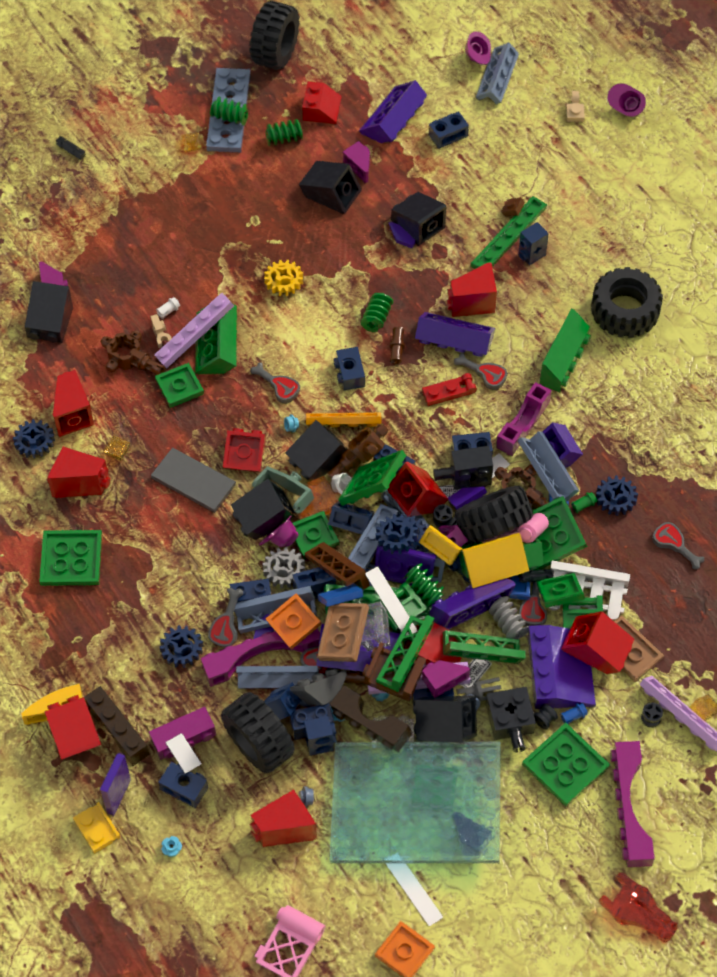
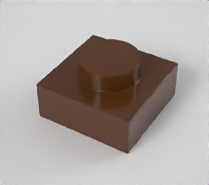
M523 198L507 199L501 211L504 216L519 215L525 201Z

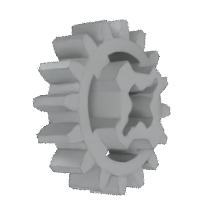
M287 547L284 548V551L277 548V553L270 551V557L265 556L263 575L267 576L269 582L273 581L274 587L280 584L281 589H283L284 585L291 588V583H293L292 574L305 571V561L301 559L300 553L295 555V549L289 552Z

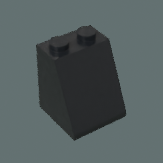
M315 161L299 183L306 198L341 214L347 212L362 191L350 164Z
M418 191L413 195H409L406 200L396 204L391 209V221L400 225L416 240L415 243L420 246L445 228L447 206Z
M33 281L25 321L27 338L46 340L52 343H63L73 311L69 286Z
M315 420L285 454L289 457L288 462L295 468L298 466L302 470L300 474L307 480L311 478L317 482L340 462L341 455L348 448L328 428Z
M266 479L231 504L234 510L232 512L234 518L238 522L240 521L242 525L240 527L241 531L246 537L249 536L254 540L268 535L286 522L289 517L292 523L300 520L297 513L294 512L295 509H293L284 490L269 479Z
M476 695L437 696L435 698L430 696L415 700L413 712L416 714V723L414 724L416 741L464 743L477 736Z

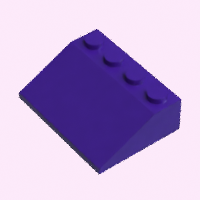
M552 625L529 626L528 646L535 709H540L543 704H547L552 708H574L577 703L579 705L583 703L585 707L596 706L591 666L561 650L570 631L568 628Z

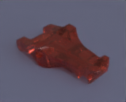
M619 872L615 879L623 885L622 889L613 901L607 896L602 895L599 903L620 925L642 927L658 936L662 942L670 941L677 932L678 922L676 923L671 920L670 916L657 907L647 887L636 883L626 874Z

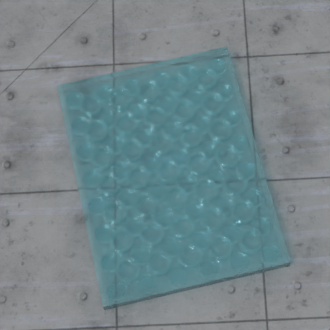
M381 742L335 743L330 863H500L501 743L406 742L399 753L393 749L391 751L385 749Z

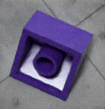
M552 422L542 431L565 468L571 466L583 455L566 425Z

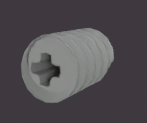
M508 596L501 597L490 607V615L493 616L498 627L502 628L506 638L519 639L525 636L529 630V626L524 627L526 621H519L522 616L521 614L515 615L518 610L517 608H512V602L506 603L509 600Z

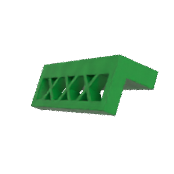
M412 615L410 616L376 679L377 683L399 692L433 628V617L426 615L423 621ZM412 623L421 626L417 633L412 634L410 629ZM411 639L412 644L408 649L404 650L401 644L402 641ZM402 655L403 661L400 665L395 666L393 658ZM394 672L395 676L392 682L383 678L386 673Z
M447 630L443 632V655L512 664H519L526 658L525 650H520L519 639ZM449 637H455L458 642H449ZM468 639L474 640L477 644H469L465 642ZM492 642L496 647L485 646L484 644ZM511 644L514 645V649L503 648V646Z

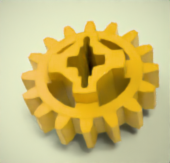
M279 260V264L273 262V267L268 266L267 271L264 273L267 289H272L273 294L279 292V296L282 293L288 296L289 292L295 294V289L300 290V285L303 284L301 267H296L295 262L289 264V260H286L285 263Z

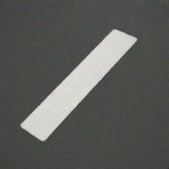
M375 567L368 571L366 576L402 632L410 617L380 569ZM412 623L410 629L413 634L417 632V629Z
M399 853L387 859L385 864L426 923L431 926L442 919L443 916Z

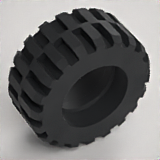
M271 0L264 3L263 7L260 8L253 23L250 35L251 40L249 42L250 57L255 64L276 70L282 69L288 64V60L291 59L295 44L297 43L300 26L299 12L294 6Z
M625 267L624 269L616 268L613 272L610 270L605 273V276H601L598 279L593 290L591 313L594 316L595 322L597 324L600 323L599 327L601 329L607 330L611 335L616 334L621 338L623 336L633 338L634 335L641 336L645 331L649 332L656 325L660 316L663 294L661 293V287L657 285V281L653 277L650 278V274L642 273L637 268L633 270L630 267ZM619 296H629L638 300L642 306L635 309H624L614 304L612 299Z
M519 485L507 487L482 496L455 511L456 522L469 544L502 535L523 525L533 517V510L524 488Z
M244 693L222 710L221 720L227 733L247 760L261 772L271 773L293 756L295 751L294 743L289 733H287L285 726L280 722L277 715L273 713V710L256 694Z

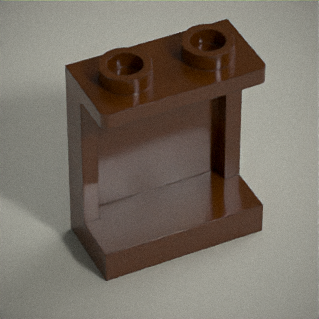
M380 642L378 648L374 647L370 658L372 661L370 665L366 664L362 674L365 676L364 684L410 702L421 678L426 659L419 656L411 667L399 692L394 691L376 682L391 653V650L384 648V643ZM402 655L393 658L395 666L400 665L403 661ZM389 672L383 678L392 682L395 674L394 672Z

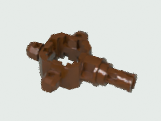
M137 330L133 331L130 335L124 332L117 333L114 338L104 336L100 341L101 345L107 349L109 360L106 363V370L111 373L118 368L128 370L135 366L139 370H149L159 375L164 373L165 366L153 361L148 353L140 350L139 341L142 338V334ZM128 345V348L131 349L130 356L120 357V354L116 353L118 347L121 348Z
M379 424L375 431L369 427L360 431L347 445L349 448L341 455L340 462L327 472L328 475L332 478L334 475L345 473L352 468L355 469L361 462L366 463L370 461L384 447L385 443L380 438L388 433L387 427L384 424Z
M532 464L528 465L524 470L521 467H513L507 473L506 469L498 467L494 472L495 477L501 481L500 490L507 488L508 483L515 477L517 479L521 478V481L525 484L527 483L529 488L525 493L532 509H537L548 503L547 499L543 496L544 494L535 488L536 481L534 476L537 472Z

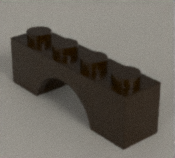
M345 685L330 703L333 710L332 714L336 718L347 720L352 728L357 731L359 729L363 730L368 738L373 741L375 739L379 740L381 745L389 751L393 749L399 753L413 734L408 724L393 715L380 721H373L364 717L363 699L358 693Z
M101 686L84 696L90 713L97 722L102 723L109 731L132 767L149 756L147 744Z

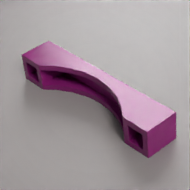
M315 629L292 650L303 653L309 648L319 646V629ZM276 631L272 633L267 632L253 640L247 639L239 645L225 647L222 651L216 653H208L201 658V664L209 686L212 687L229 681L236 671V666H241L258 654L272 650L291 649Z
M640 741L615 742L613 750H610L611 762L615 763L612 775L613 781H617L615 800L619 801L620 808H617V818L622 821V827L619 829L620 840H624L625 846L622 848V859L626 860L627 868L653 866L655 860L653 841L637 821L630 800L631 783L642 763Z

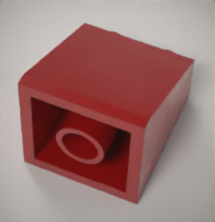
M491 262L451 281L450 289H447V310H451L452 317L495 313L497 289Z
M76 370L64 372L57 376L53 418L58 437L94 425L90 403Z
M64 446L47 476L51 495L54 498L102 495L104 489H107L110 484L105 459Z
M409 462L404 463L387 489L407 517L433 513L436 506L445 505L448 501L447 496L430 474Z
M600 611L576 616L561 650L605 674L618 673L623 669L624 662L632 649L631 646L635 639L604 612Z
M433 622V628L416 661L420 656L426 659L425 666L432 662L436 663L439 660L459 663L462 657L443 655V632L451 630ZM415 625L417 632L421 627L419 625ZM449 637V642H458L455 637ZM411 639L405 641L404 650L408 649L412 644Z
M79 695L67 698V703L60 705L59 702L47 706L48 710L44 712L61 759L101 745L84 697L79 698Z
M294 789L250 815L251 823L249 825L252 830L250 833L255 842L259 841L263 847L317 839L316 822Z

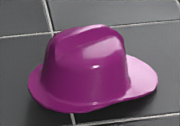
M478 31L472 32L465 45V53L471 61L486 65L490 62L491 43L483 33Z
M618 83L612 86L607 94L610 106L626 116H637L645 109L646 98L644 94L627 84Z
M290 517L286 522L269 533L259 543V546L267 541L279 547L292 545L299 535L296 527L290 521Z

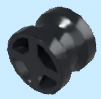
M444 504L436 506L433 511L434 525L438 528L447 526L452 520V509Z
M657 703L646 704L641 714L642 723L649 728L657 727L663 716L662 707Z
M543 704L540 707V711L533 714L535 723L544 730L550 727L551 722L558 719L556 711L547 704Z

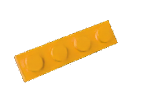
M381 412L306 413V425H311L317 420L322 425L329 424V427H339L340 424H348L349 427H357L359 424L375 427L381 424Z

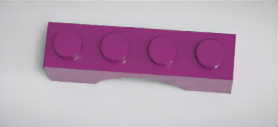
M536 382L526 394L516 417L512 422L506 423L497 435V449L510 456L514 455L520 446L517 440L521 437L526 438L549 405L552 390Z

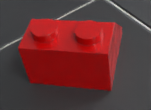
M308 81L302 106L303 121L337 124L342 96L325 83Z

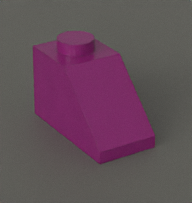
M358 141L343 151V163L350 164L353 173L364 183H367L369 178L370 150Z
M39 262L41 282L68 286L67 280L63 279L60 271L44 262Z
M440 660L436 663L427 664L422 670V680L434 698L469 679L470 676L468 666Z

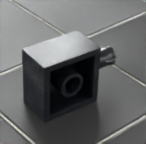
M489 446L451 451L450 467L433 469L434 481L452 479L454 490L492 485L493 461Z
M527 687L487 693L485 704L494 740L510 738L513 752L518 753V749L520 752L526 750L522 735L534 734L536 725Z

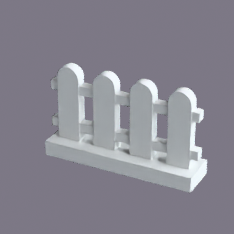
M552 561L551 570L554 577L575 573L582 591L583 588L591 589L590 597L603 595V591L611 592L609 605L603 604V611H608L607 616L613 621L618 619L620 614H624L625 608L621 607L622 596L627 595L628 589L624 587H628L630 574ZM560 605L549 608L556 611L560 608ZM569 605V609H580V607L596 609V605Z

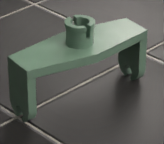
M267 466L252 483V487L255 488L266 479L273 480L291 493L300 496L293 506L294 512L298 514L314 499L312 490L300 483L302 480L301 476L294 471L288 475Z

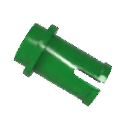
M587 492L585 496L571 502L573 510L579 513L589 506H595L597 499L592 492Z

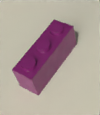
M205 706L149 731L150 740L160 760L164 758L169 759L174 756L166 742L181 733L191 748L199 742L211 740L216 735L215 725Z

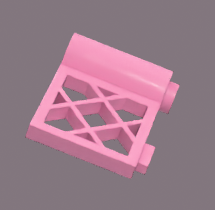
M536 513L532 519L502 535L482 541V543L516 533L521 534L522 542L531 543L548 528V519L544 514Z
M287 905L285 908H280L276 916L278 923L266 945L259 947L255 957L258 958L256 963L281 977H298L315 945L321 939L326 925ZM279 931L287 934L289 943L277 946L275 938ZM303 943L309 946L305 954L295 955L293 945ZM291 946L293 957L281 961L278 950ZM276 951L279 962L268 964L263 961L267 953ZM295 961L296 970L293 976H290L284 972L282 964Z

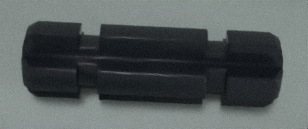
M59 136L56 139V144L76 158L82 160L86 154L83 149L78 148L77 145L66 140L63 136Z
M551 569L530 570L518 574L519 582L527 583V581L537 582L554 577Z

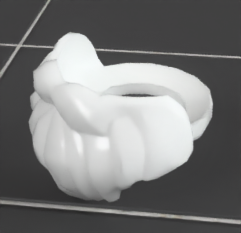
M347 473L334 475L331 482L332 490L335 493L339 492L342 494L352 477L348 476Z

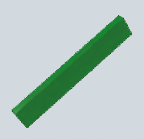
M532 196L523 206L519 215L514 216L471 262L470 267L476 269L489 262L492 263L493 267L520 238V232L530 227L544 212L547 204Z

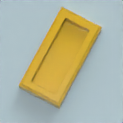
M431 525L428 526L419 541L420 544L448 565L453 564L462 550L461 547Z

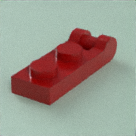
M465 373L458 378L422 387V393L427 406L475 393L477 388L472 383L473 378L471 374Z

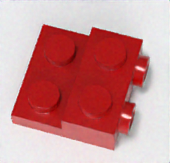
M233 428L232 431L227 430L223 469L261 473L266 435L262 434V431L251 430V433L244 432L240 428Z

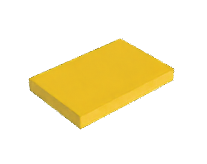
M520 533L462 550L472 588L529 571Z

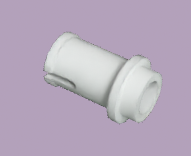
M169 298L167 303L156 309L157 314L163 319L174 310L177 311L180 304L176 298Z

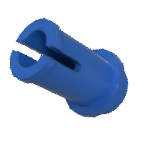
M577 703L576 707L560 713L563 723L569 724L579 718L584 719L588 712L583 703L580 705Z

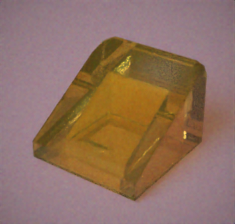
M708 694L697 698L690 706V709L706 721L717 714V703Z

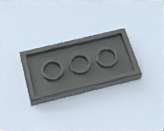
M173 447L151 474V478L214 513L236 485V481Z

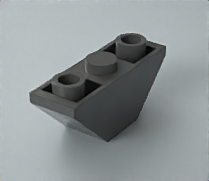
M337 668L327 669L325 674H314L310 680L302 679L297 681L298 684L290 687V690L309 706L325 705L332 702L341 690L347 672L346 670L338 671Z

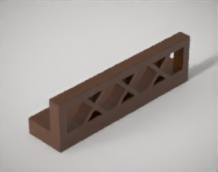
M322 542L304 553L309 561L348 587L355 583L363 590L370 586L366 571L326 543Z

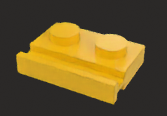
M99 802L94 807H90L73 817L75 824L94 854L112 844L114 840L121 838Z

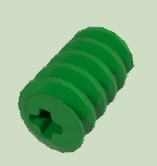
M219 96L212 103L210 116H215L217 119L222 118L224 121L228 120L236 124L241 123L244 126L248 119L247 104H244L241 108L240 102H237L236 106H234V100H231L228 104L227 98L221 102V97Z
M294 119L293 124L290 120L287 121V124L282 121L280 122V127L278 123H274L273 128L271 124H267L265 132L268 146H270L271 141L277 145V140H280L281 144H283L284 138L287 139L288 143H290L291 137H293L295 142L298 136L303 140L302 128L297 119Z
M374 293L361 319V326L373 333L383 328L386 317L389 315L393 305V299L383 293Z
M422 563L413 567L403 578L407 577L406 583H413L411 588L413 590L418 589L416 594L417 596L423 595V602L429 600L427 606L430 608L434 602L445 595V593L442 594L444 587L437 588L436 586L439 581L431 582L433 575L426 577L425 575L428 570L424 569L421 571Z

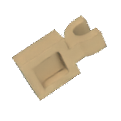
M572 91L571 104H567L566 107L567 122H584V104H579V91Z
M156 314L150 316L158 347L161 348L163 340L169 342L172 338L169 334L163 332L166 331L164 321H160Z

